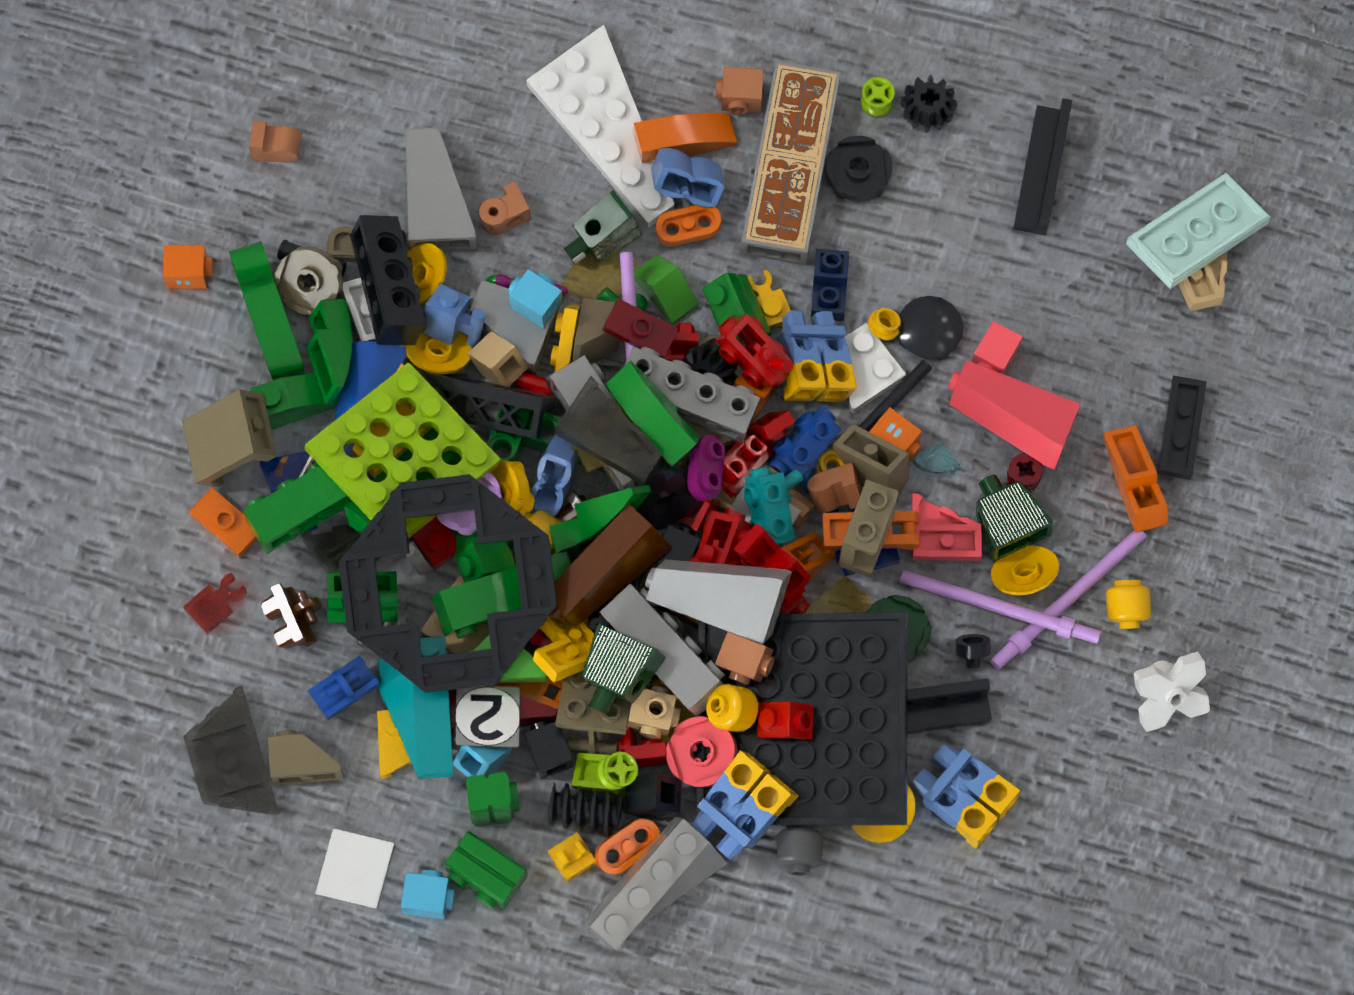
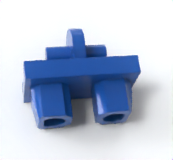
M359 655L310 688L308 693L327 720H330L380 686V683Z

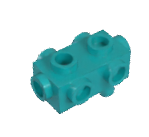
M770 467L749 470L750 476L744 477L746 486L743 491L745 501L750 509L751 520L749 524L754 526L757 523L763 527L777 545L782 548L784 542L795 540L789 503L791 502L789 490L803 481V477L796 469L785 477L784 472H771Z

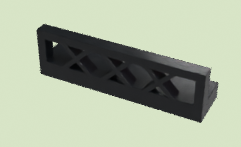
M1063 98L1060 109L1040 105L1036 107L1013 230L1046 236L1072 100Z
M420 371L421 376L433 388L438 390L441 397L467 424L538 439L541 435L544 411H553L555 408L556 397L453 374H434ZM447 391L453 392L454 394L452 396H449ZM461 395L468 396L474 406V409L466 415L461 414L453 402ZM477 398L484 399V401L480 403ZM493 401L498 402L505 413L497 421H491L484 410ZM508 405H512V406H516V407L511 410ZM523 408L534 410L531 429L521 427L514 416ZM478 413L481 418L473 416ZM509 420L512 425L505 424L504 422Z
M989 679L908 689V734L991 722L992 717L988 700L990 690Z

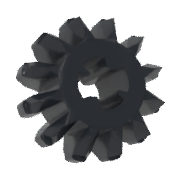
M930 75L927 78V82L924 83L917 77L914 81V86L907 85L905 87L904 94L906 96L901 98L900 105L905 109L903 111L904 120L913 119L911 124L913 129L921 124L924 125L926 133L930 131L931 125L940 131L943 128L944 122L950 123L952 121V112L956 110L957 102L953 99L955 94L953 88L945 89V79L934 83V78ZM931 102L932 106H927L925 103Z
M707 341L700 346L696 345L687 352V356L682 360V362L691 366V370L703 375L704 373L715 374L723 379V383L733 386L738 378L734 373L737 370L738 364H731L719 354V349L721 348L719 344L712 347Z

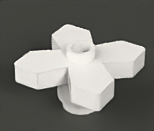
M1199 652L1179 657L1175 665L1161 660L1153 663L1150 667L1134 672L1135 688L1140 696L1148 698L1138 709L1140 723L1146 732L1165 727L1176 709L1190 718L1206 714L1210 711L1209 696L1204 688L1196 686L1206 676L1205 661Z

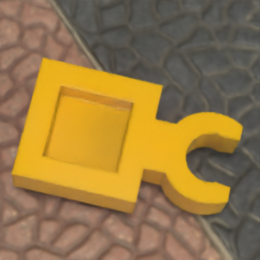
M768 270L763 271V279L765 281L763 285H756L751 276H748V280L755 296H757L756 298L770 330L783 326L782 318L791 310L782 289L771 290L772 275Z

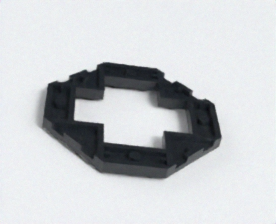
M470 474L400 483L386 504L362 531L361 536L339 561L347 632L425 693L497 684L558 606L549 535ZM474 510L479 545L513 541L522 609L487 614L491 649L422 657L418 623L383 627L375 558L410 554L406 519Z

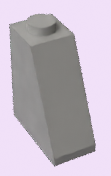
M481 280L478 290L473 289L469 296L471 297L468 308L470 309V314L472 315V312L476 309L484 311L485 320L482 332L487 335L492 331L515 345L529 367L526 372L536 375L556 325L558 309L542 329L510 308L508 288Z

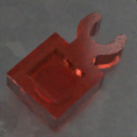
M232 573L222 578L218 590L215 591L210 585H207L183 606L184 611L206 635L233 613L232 608L228 604L242 600L247 594L244 586L235 592L228 590L229 585L236 580Z

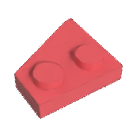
M912 493L911 511L918 512L919 524L916 525V534L920 537V547L912 549V560L981 561L982 537L980 523L967 517H959L953 510L944 506L940 508L924 500L922 495Z

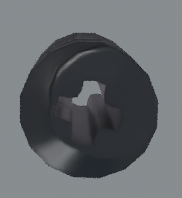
M554 782L548 807L549 825L554 826L561 817L563 828L568 829L573 820H575L577 831H582L588 822L591 834H596L600 826L603 825L604 835L609 837L614 828H618L624 794H620L616 802H612L610 791H606L603 798L599 800L597 789L595 788L592 789L588 797H584L583 786L579 785L573 795L570 793L569 783H565L561 791L557 792Z

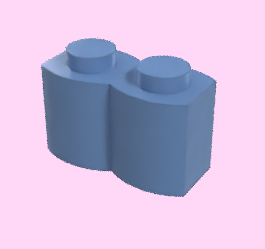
M662 148L658 150L651 167L654 189L671 198L686 197L690 202L703 207L717 206L725 188L720 165L707 158H690L685 153L676 149Z
M559 433L551 439L538 464V478L531 489L535 500L534 510H543L551 516H555L559 512L572 487L573 472L581 457L582 446L580 441Z

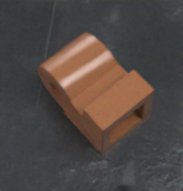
M253 121L249 144L252 161L281 163L297 161L302 138L301 131L293 127L267 126L266 122Z
M515 181L503 187L505 196L499 199H487L479 208L482 228L489 234H502L532 220L530 208Z
M852 462L817 473L807 482L812 502L815 504V509L819 512H830L846 504H849L850 509H854L861 495L860 483Z

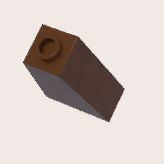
M628 504L555 581L558 606L551 614L561 624L567 619L577 627L668 553L672 546L641 514Z

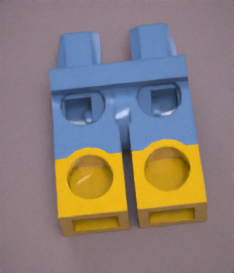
M797 310L788 311L782 318L783 332L776 338L787 350L786 355L793 361V369L788 372L786 377L787 385L783 388L785 401H813L814 399L816 402L845 401L857 389L848 344L844 338L846 336L845 326L836 325L833 314L830 311L815 313L811 317L812 325H806L804 312Z
M943 744L932 759L934 763L944 770L943 774L937 779L926 769H923L913 780L912 786L924 797L923 805L930 811L932 810L939 818L951 825L966 838L967 843L977 850L996 827L997 822L1001 821L1018 800L1020 790L984 763L972 757V754L964 748L959 753L954 748Z
M741 750L710 789L706 797L697 805L701 811L692 824V827L705 838H709L718 826L726 831V836L717 845V848L729 859L736 858L745 848L753 849L787 806H791L799 796L776 775H771L772 772L749 752Z

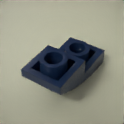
M816 249L811 317L821 311H830L835 321H844L849 251Z

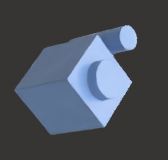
M440 284L426 303L424 313L427 317V326L422 333L451 345L458 334L462 332L467 334L466 343L471 347H475L481 339L485 312L476 309L472 312V315L467 314L471 297Z

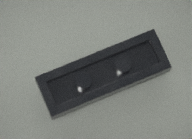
M1173 375L1157 474L1191 480L1207 381Z

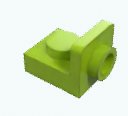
M578 753L571 784L573 788L577 789L580 785L583 786V791H592L593 788L597 789V792L610 791L611 795L616 798L620 794H625L626 789L625 786L616 791L607 790L597 780L596 768L599 762L610 755Z

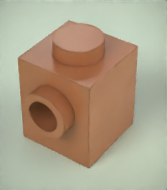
M724 67L723 79L717 78L715 98L722 99L721 111H728L735 115H743L747 112L761 113L763 69Z
M727 632L715 665L731 671L729 678L749 685L752 679L761 683L763 676L767 677L773 667L774 657L771 656L773 650L762 644Z

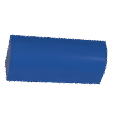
M372 341L352 343L349 371L344 386L338 394L335 420L398 370L401 363L404 365L406 348L395 345H377V342ZM349 444L344 448V452L349 457L354 458L351 455L354 444ZM369 472L367 473V476L371 481H373L376 478Z

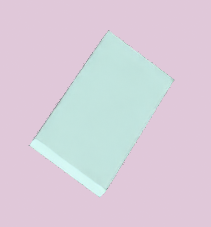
M1225 173L1129 236L1126 245L1169 289H1172L1266 226L1271 217Z

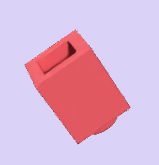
M993 321L974 352L972 362L1005 374L1020 348L1023 336Z

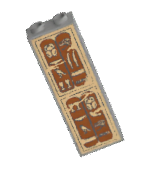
M791 60L775 62L741 241L742 255L806 265L841 72L834 71L827 66H817L816 68L802 66L799 62Z

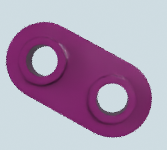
M711 434L700 437L690 453L687 485L691 495L701 502L717 497L722 485L725 448L722 442Z

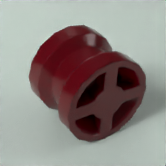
M1026 453L1016 455L1011 460L1007 471L1006 480L1008 485L1020 482L1028 492H1032L1040 482L1043 466L1039 461Z

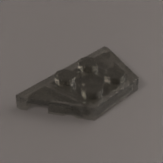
M239 686L232 691L233 694L219 707L215 706L200 724L193 726L183 736L200 797L205 805L277 815L280 812L242 686Z

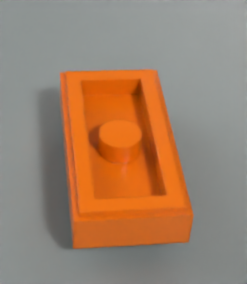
M212 487L188 511L192 518L239 558L257 541L256 536L245 520L244 514Z

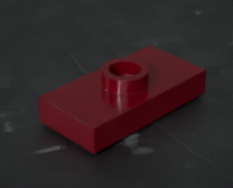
M617 298L602 331L638 349H641V347L650 348L658 352L660 357L664 359L678 328Z

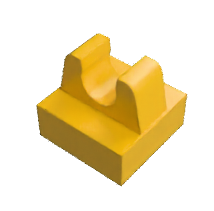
M578 832L548 850V855L566 882L596 865L595 858Z

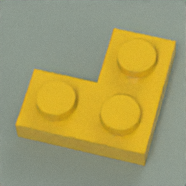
M551 614L540 629L553 643L535 650L533 661L555 683L584 670L594 633L583 622L575 627L565 619L561 624Z

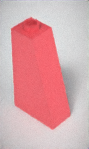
M966 360L961 373L954 371L950 380L948 390L953 391L949 405L1040 463L1055 470L1080 403Z

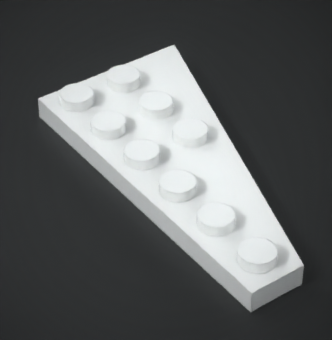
M602 25L528 78L526 85L642 222L650 228L663 213L674 210V202L671 197L664 196L654 189L651 172L654 160L644 163L641 161L633 128L635 122L642 120L605 26Z

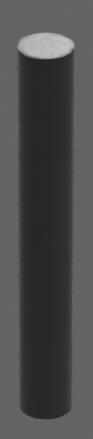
M922 360L858 427L869 432L889 407L894 409L932 370L929 363Z

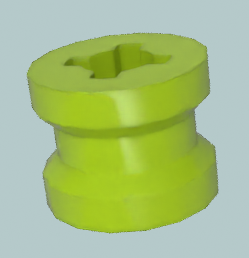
M873 77L867 80L863 86L861 108L867 115L879 118L884 117L892 110L895 96L892 83L882 77ZM875 99H876V100H881L882 103H881V102H876V101L873 102V101H874Z
M620 751L602 759L596 768L598 782L602 787L612 791L630 785L635 781L638 774V766L635 759L630 754Z

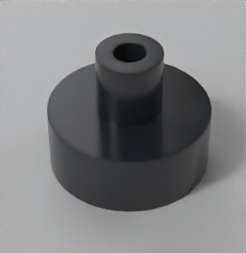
M967 634L959 636L955 640L956 655L966 659L968 668H979L980 658L990 655V638L985 635Z

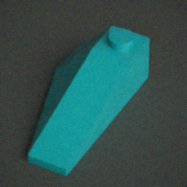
M445 636L420 638L422 657L447 655ZM383 659L378 660L379 693L389 710L394 726L399 732L404 749L418 779L453 777L449 690L425 693Z

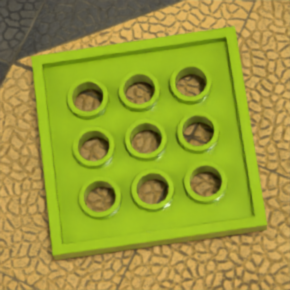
M409 362L308 441L304 449L370 520L382 509L400 483L417 481L416 476L421 472H429L435 479L470 474L480 481L486 474L496 468L501 460ZM403 402L410 403L415 408V412L410 416H402L397 412L396 406ZM376 423H383L389 428V433L386 436L378 437L371 433L370 427ZM423 427H432L437 431L438 437L430 441L424 440L419 435V431ZM349 444H358L364 452L361 456L352 458L346 455L344 448ZM404 447L409 449L413 456L408 461H399L394 457L393 452L397 448ZM447 451H454L460 455L461 461L456 465H449L443 461L442 455ZM373 468H379L386 473L387 477L381 482H373L368 478L367 473ZM437 515L406 519L408 539Z

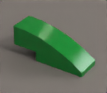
M345 299L320 300L309 317L314 336L306 349L325 405H332L342 390L350 366L352 333Z
M631 360L606 383V386L628 417L671 466L678 462L699 441L700 436L677 414L679 409Z
M650 486L631 487L574 504L577 518L549 526L556 553L574 550L592 543L628 504L636 510L651 492Z

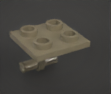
M583 671L564 678L556 727L586 730L589 739L569 737V751L604 755L618 752V742L599 741L597 732L626 735L631 703L616 697L606 715L589 706L597 687L589 684L582 678Z

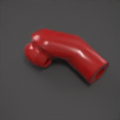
M523 372L512 383L514 386L531 392L553 396L548 381L545 378L528 372Z

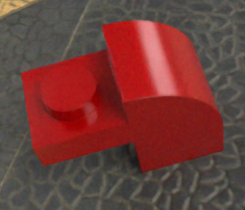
M757 523L733 549L741 558L739 561L744 566L792 571L783 599L787 603L812 578L799 561L781 549L768 532Z

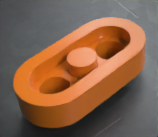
M699 205L665 212L656 222L657 239L665 246L676 247L712 238L721 228V214L716 207H703ZM706 220L710 225L708 227H701L698 223ZM669 228H675L678 230V233L669 235L666 231Z
M645 818L631 820L597 846L594 855L596 865L600 870L608 874L616 875L623 873L635 864L660 835L659 828L653 821ZM639 829H643L646 833V837L642 842H637L635 839V833ZM614 849L617 852V859L609 863L606 859V854L609 850Z

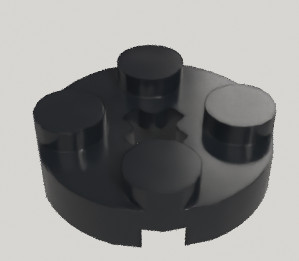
M850 136L841 140L838 146L832 152L830 151L826 160L825 174L827 182L833 189L836 197L863 202L884 194L891 179L892 160L889 152L876 144V140L867 136ZM856 162H860L863 168H868V171L863 172V175H856L850 169L854 168Z
M668 463L657 464L643 471L634 481L635 487L650 486L651 492L636 511L656 530L664 529L669 524L681 520L699 507L700 501L696 500L688 489V468L683 465H679L680 468L669 467ZM666 491V493H670L668 496L660 498L661 492Z

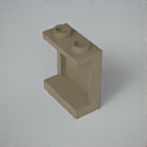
M239 389L182 420L185 441L196 484L218 487L224 483L223 475L253 459L268 462L277 457L263 393Z
M866 479L842 542L839 560L840 567L870 578L872 577L895 515L893 508L899 494L897 490Z

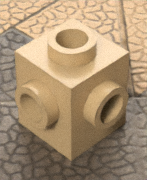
M650 686L649 690L644 689L637 700L631 705L627 727L640 730V735L647 738L660 739L661 735L668 736L670 727L676 728L680 717L681 707L675 706L677 697L670 695L671 691L669 689L659 686ZM656 710L660 714L654 715L650 711Z

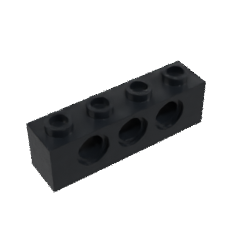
M360 215L350 237L377 345H415L421 333L426 329L427 317L422 312L419 302L420 290L419 286L414 282L412 259L407 255L405 232L401 230L398 216Z

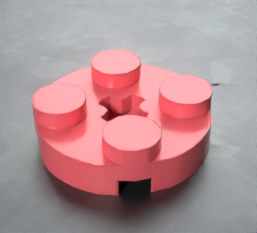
M703 716L692 717L681 722L675 728L674 734L671 736L670 742H668L666 747V759L671 772L684 783L699 788L712 787L738 754L737 743L732 732L714 727L709 719ZM703 743L704 747H710L707 760L703 762L701 758H694L693 752L698 750L697 744Z

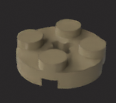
M310 246L298 247L279 262L275 272V284L284 297L282 300L287 307L297 313L311 315L320 300L339 298L343 287L342 265L322 249ZM312 274L316 280V285L313 284L310 288H307L305 286L306 281L301 279L302 275Z

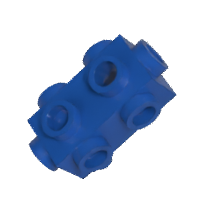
M822 406L816 411H807L800 415L794 423L793 431L788 436L782 437L774 445L772 455L767 460L770 463L769 467L777 472H784V477L793 470H798L803 477L801 482L805 493H809L807 482L813 476L811 469L818 465L817 458L842 430L834 422L835 416Z

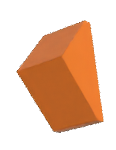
M815 531L781 548L797 559L812 577L805 585L838 555L834 550H823V539Z

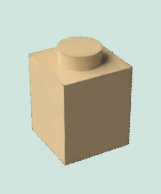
M492 331L467 353L479 373L491 382L509 387L529 368L516 346Z

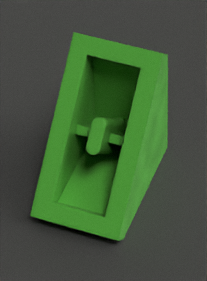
M656 255L634 271L635 282L672 325L699 306L678 266Z

